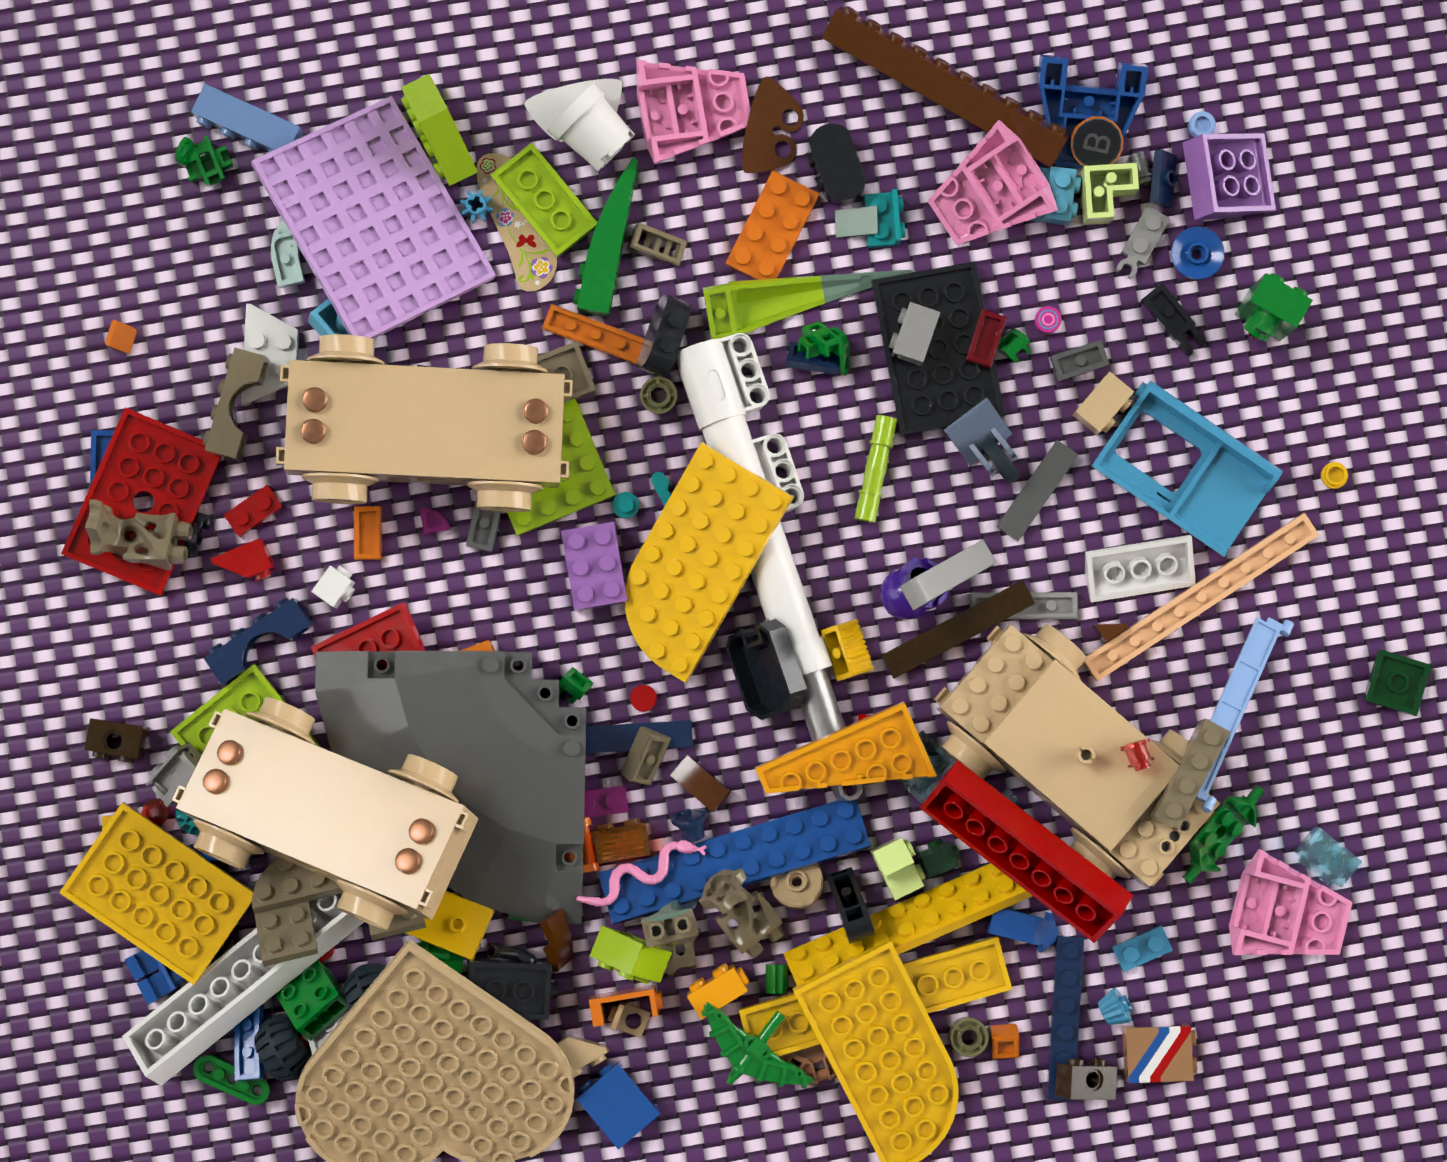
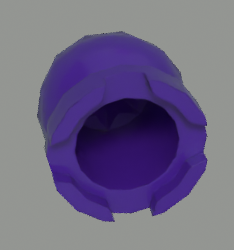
M914 557L907 561L902 568L892 571L883 580L880 597L881 603L888 614L899 620H911L921 617L926 610L936 608L946 600L948 591L913 610L899 588L914 577L936 566L937 564L929 558L922 560Z

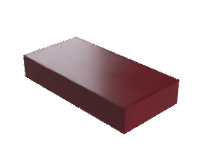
M984 309L981 310L965 361L991 369L1007 317Z

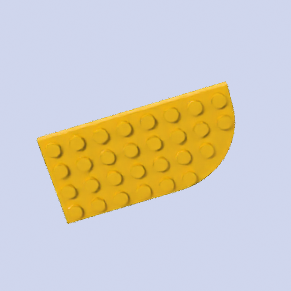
M702 442L630 568L625 587L628 600L625 602L626 617L637 644L655 664L684 683H687L794 498L792 495Z
M888 939L792 989L880 1161L919 1162L938 1147L953 1123L958 1105V1081L953 1063L891 940Z

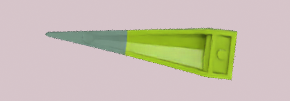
M895 270L730 281L726 284L704 287L703 294L711 340L737 333H748L802 311L872 288L871 280L912 273L913 271Z

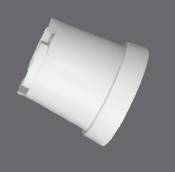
M595 82L555 120L547 131L558 141L562 139L598 172L622 149L626 142L628 143L635 136V133L604 98V91Z

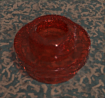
M152 799L144 804L142 815L155 824L161 825L169 817V807H166L160 799ZM154 807L159 810V815L156 818L151 815V809Z

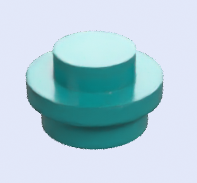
M622 492L614 498L613 510L620 518H632L639 510V501L634 494Z

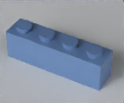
M204 84L191 111L199 125L211 129L212 126L221 129L220 133L232 140L235 137L243 139L246 146L257 151L260 147L271 152L302 138L304 135L300 126L207 84Z

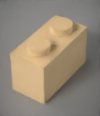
M1109 371L1074 412L1073 416L1096 436L1101 431L1107 433L1116 422L1113 416L1118 410L1123 413L1133 402L1129 397L1134 391Z

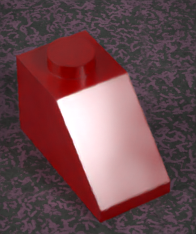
M261 538L211 558L212 564L251 580L256 579V582L271 577L270 572L277 570L266 542Z

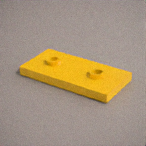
M445 891L433 919L425 918L426 928L404 934L473 961L492 919L494 910Z

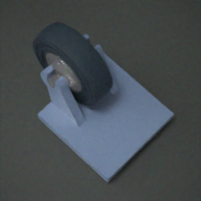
M985 398L944 429L969 466L979 460L992 477L999 473L1009 484L1020 476L1012 463L1018 457L1005 441L1012 433L988 398ZM984 453L989 459L988 461L983 457Z

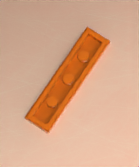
M551 304L542 326L544 331L574 342L577 341L579 344L637 365L644 342L642 337Z

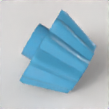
M1116 987L1111 989L1098 1002L1101 1014L1107 1024L1115 1025L1131 1022V1004L1126 995H1121Z

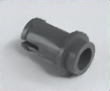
M1144 151L1134 153L1128 157L1131 163H1137L1139 187H1145L1152 183L1153 174L1150 171Z

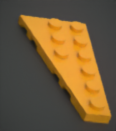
M904 701L755 767L766 794L798 791L799 789L807 788L818 789L827 788V786H847L884 782L886 780H907L915 777L937 776Z

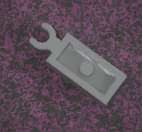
M1149 206L1145 208L1121 251V254L1127 256V258L1119 262L1116 272L1119 273L1123 266H1129L1131 273L1128 278L1132 279L1137 273V263L1145 265L1168 224L1169 217Z

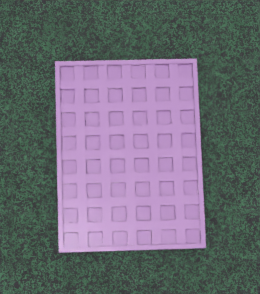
M392 96L260 156L251 162L254 171L349 335L374 339L496 277L494 270Z

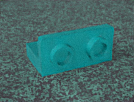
M892 189L888 193L864 194L865 207L877 206L878 233L867 234L868 248L900 246L901 238H905V223L900 222L899 212H903V197L898 196L897 189Z

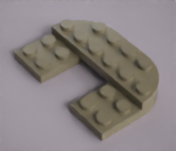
M281 858L272 862L263 871L253 891L252 909L255 914L261 959L264 967L318 954L310 901L343 893L336 881ZM407 910V915H394L388 930H383L369 924L372 940H377L426 928L425 918Z

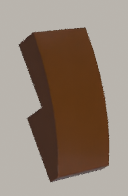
M689 755L682 760L670 775L712 812H715L731 793L717 778L709 774Z
M562 909L554 910L539 923L549 943L543 950L549 963L552 964L554 972H558L573 958L571 933Z

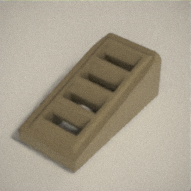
M637 223L632 231L627 250L679 266L687 241L645 224ZM641 233L646 235L642 245L638 244ZM654 237L656 240L653 249H650L648 247L651 238ZM662 240H664L666 244L663 253H660L658 251ZM672 243L677 245L673 257L668 256Z

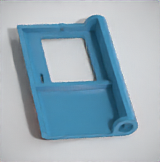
M1151 380L1148 384L1142 382L1134 393L1138 398L1097 456L1092 467L1225 557L1228 549L1265 494L1278 481L1283 471ZM1140 413H1146L1201 452L1200 458L1176 492H1171L1116 454L1117 446Z

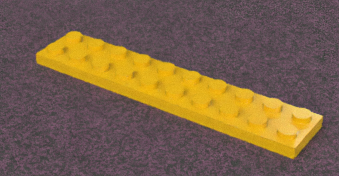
M989 863L870 915L876 935L874 937L849 944L842 927L783 954L798 986L888 939L891 940L899 955L1028 899L1032 895Z
M997 936L902 963L927 1013L1012 990ZM794 993L738 1009L743 1031L754 1033L757 1036L777 1010L785 1016V1019L766 1042L771 1052L778 1056L820 1045Z

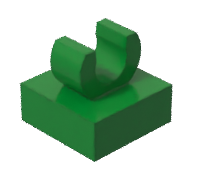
M1012 328L1000 339L997 350L1010 360L1018 363L1020 361L1016 354L1020 350L1026 354L1030 353V349L1027 346L1030 340L1024 333Z
M572 667L559 682V686H561L559 695L561 696L566 690L572 695L569 702L573 704L577 699L580 700L594 683Z

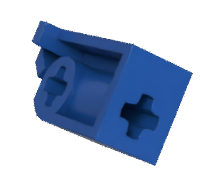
M1005 908L989 915L985 931L994 935L1037 945L1036 951L1043 952L1056 941L1059 930L1050 912L1045 911L1044 918Z

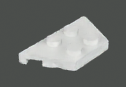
M246 304L244 350L265 355L270 362L263 385L249 388L242 393V406H248L258 399L271 396L283 388H288V383H280L281 365H289V360H298L300 331L252 304Z

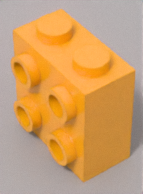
M724 963L712 971L713 977L706 981L702 977L689 985L690 991L687 992V998L701 1020L707 1017L702 1016L701 1013L707 1001L720 1009L748 991L746 984L749 983V979L742 967L736 969L734 964L728 967Z

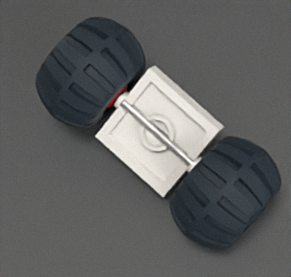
M368 963L356 968L348 976L344 986L341 987L349 1009L311 1041L296 1030L287 1014H278L264 1021L255 1035L254 1044L258 1057L268 1073L280 1081L299 1079L310 1057L386 966L380 963Z

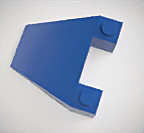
M1040 54L1037 85L1045 121L1050 125L1052 123L1061 125L1066 129L1065 133L1070 135L1055 161V166L1083 168L1084 166L1080 165L1073 157L1070 149V137L1074 128L1086 118L1103 116L1112 120L1119 127L1124 138L1145 95L1148 66L1145 64L1118 62L1115 88L1066 84L1069 59L1064 56Z

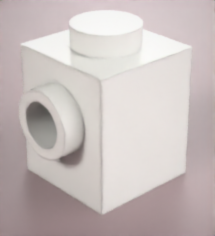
M340 565L337 569L329 566L311 592L337 609L341 602H347L355 591L353 588L355 582L350 579L353 574Z

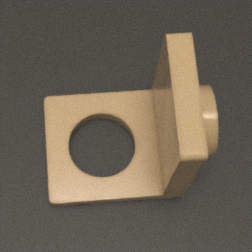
M621 1001L619 1007L613 1005L608 1017V1021L612 1022L610 1030L615 1031L617 1028L641 1038L651 1013ZM637 1013L640 1015L641 1024L639 1027L630 1028L627 1026L626 1017L628 1014Z

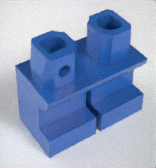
M145 951L124 959L135 981L159 970L156 974L137 983L148 1005L181 987L180 983L185 981L183 977Z

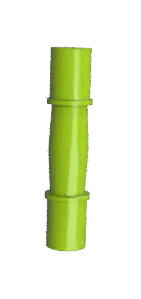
M876 415L872 438L869 441L871 448L865 466L862 490L858 492L860 494L854 517L856 520L868 523H875L880 498H882L880 492L886 474L889 450L893 448L892 442L897 423L896 418Z

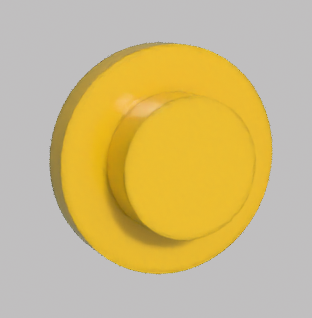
M1332 462L1323 467L1321 480L1326 487L1338 489L1347 482L1348 472L1342 464Z

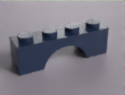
M288 597L282 599L274 605L276 609L267 615L265 612L252 620L253 625L246 630L240 628L230 635L232 640L224 645L219 643L208 650L209 655L204 660L221 685L227 686L248 669V652L253 643L260 637L268 634H280L293 641L315 626L297 599L291 598L289 600Z

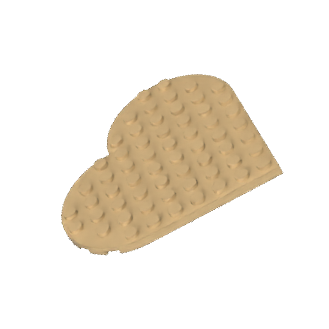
M409 939L305 1064L296 1088L295 1114L298 1125H301L306 1135L307 1143L327 1162H431L442 1151L466 1162H515V1160L527 1156L531 1158L549 1147L563 1132L572 1113L575 1091L574 1077L564 1052L550 1036Z

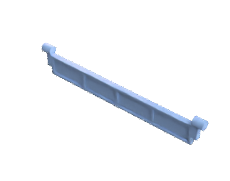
M1270 617L1266 619V622L1259 618L1255 619L1210 721L1230 731V734L1196 797L1197 800L1203 803L1201 809L1206 813L1212 812L1217 801L1214 797L1209 796L1208 793L1279 633L1284 637H1288L1291 633L1294 623L1289 620H1284L1283 624Z

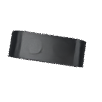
M832 123L820 126L811 135L808 153H805L809 168H814L817 177L814 178L818 193L823 192L825 199L834 205L845 206L852 204L862 195L866 177L850 132L839 124Z
M667 294L660 298L653 311L638 357L637 367L639 369L663 378L668 375L675 363L691 314V304Z
M852 867L826 875L849 944L876 936Z

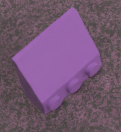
M1264 133L1201 134L1183 142L1194 220H1214L1276 211Z

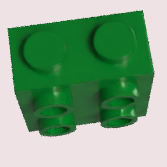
M319 960L315 961L275 994L296 1030L310 1041L349 1009L340 984L331 970Z

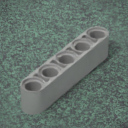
M981 540L914 577L899 588L911 608L915 610L997 563L985 541Z

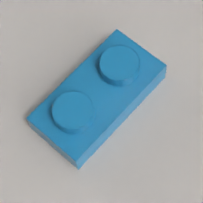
M1161 925L1111 946L1123 972L1173 951Z

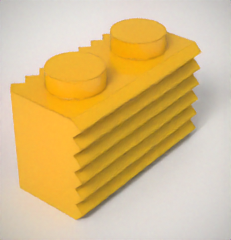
M857 619L820 630L837 681L871 671L874 668L871 665V656L868 654L869 651L866 650V641L863 640L864 636Z

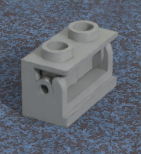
M912 302L909 303L908 309L902 307L897 323L902 324L899 334L893 333L889 348L893 349L891 356L894 357L896 354L902 360L922 366L940 312Z
M191 743L181 747L176 745L170 749L165 755L168 759L164 763L158 764L150 772L152 777L145 784L148 786L155 783L152 789L166 807L175 804L172 798L178 786L187 787L202 756Z

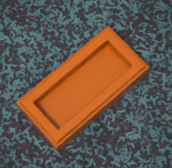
M354 506V560H382L381 506Z

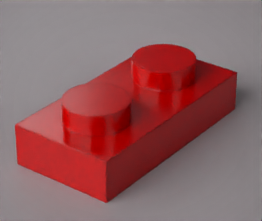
M266 485L225 513L224 517L238 537H242L281 510L283 505L270 486Z

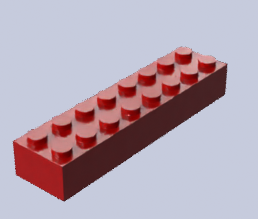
M958 760L932 789L920 806V809L1093 943L1122 916L1133 897V894Z

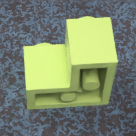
M1137 163L1092 165L1082 168L1080 177L1083 225L1110 224L1114 218L1113 197L1134 196L1139 190Z
M897 837L870 850L894 900L924 886L922 880L926 877L920 865L914 866L912 856L916 854L909 840L903 841V838Z

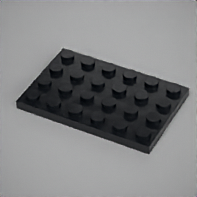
M976 261L871 280L900 436L947 428L985 398H988L1000 417L1004 418L1005 412L995 360H993L991 369L965 361L982 309L985 310ZM910 302L940 312L922 366L902 360L896 354L892 357L893 349L889 348L893 333L899 334L902 324L897 323L902 307L908 309Z

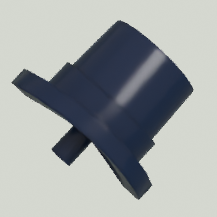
M686 809L670 816L671 823L680 829L682 840L695 842L704 838L703 823L708 816L706 809Z

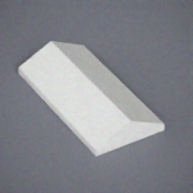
M1186 535L1085 552V575L1090 602L1193 586L1196 582L1192 536Z

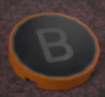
M1092 116L1086 118L1074 128L1070 137V149L1073 157L1082 166L1113 164L1123 150V136L1119 127L1112 120L1103 116Z

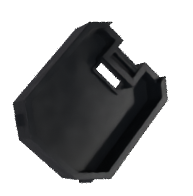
M769 618L755 625L756 631L754 628L737 630L733 635L728 636L726 652L745 708L760 720L801 707L807 690L786 626L777 619L769 620ZM768 642L769 647L761 649L760 644Z

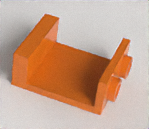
M651 985L592 995L589 999L593 1027L603 1026L606 1022L604 1003L643 996L650 997L652 1016L657 1017L660 1012L659 1009H663L664 1006L661 990L656 991V986Z

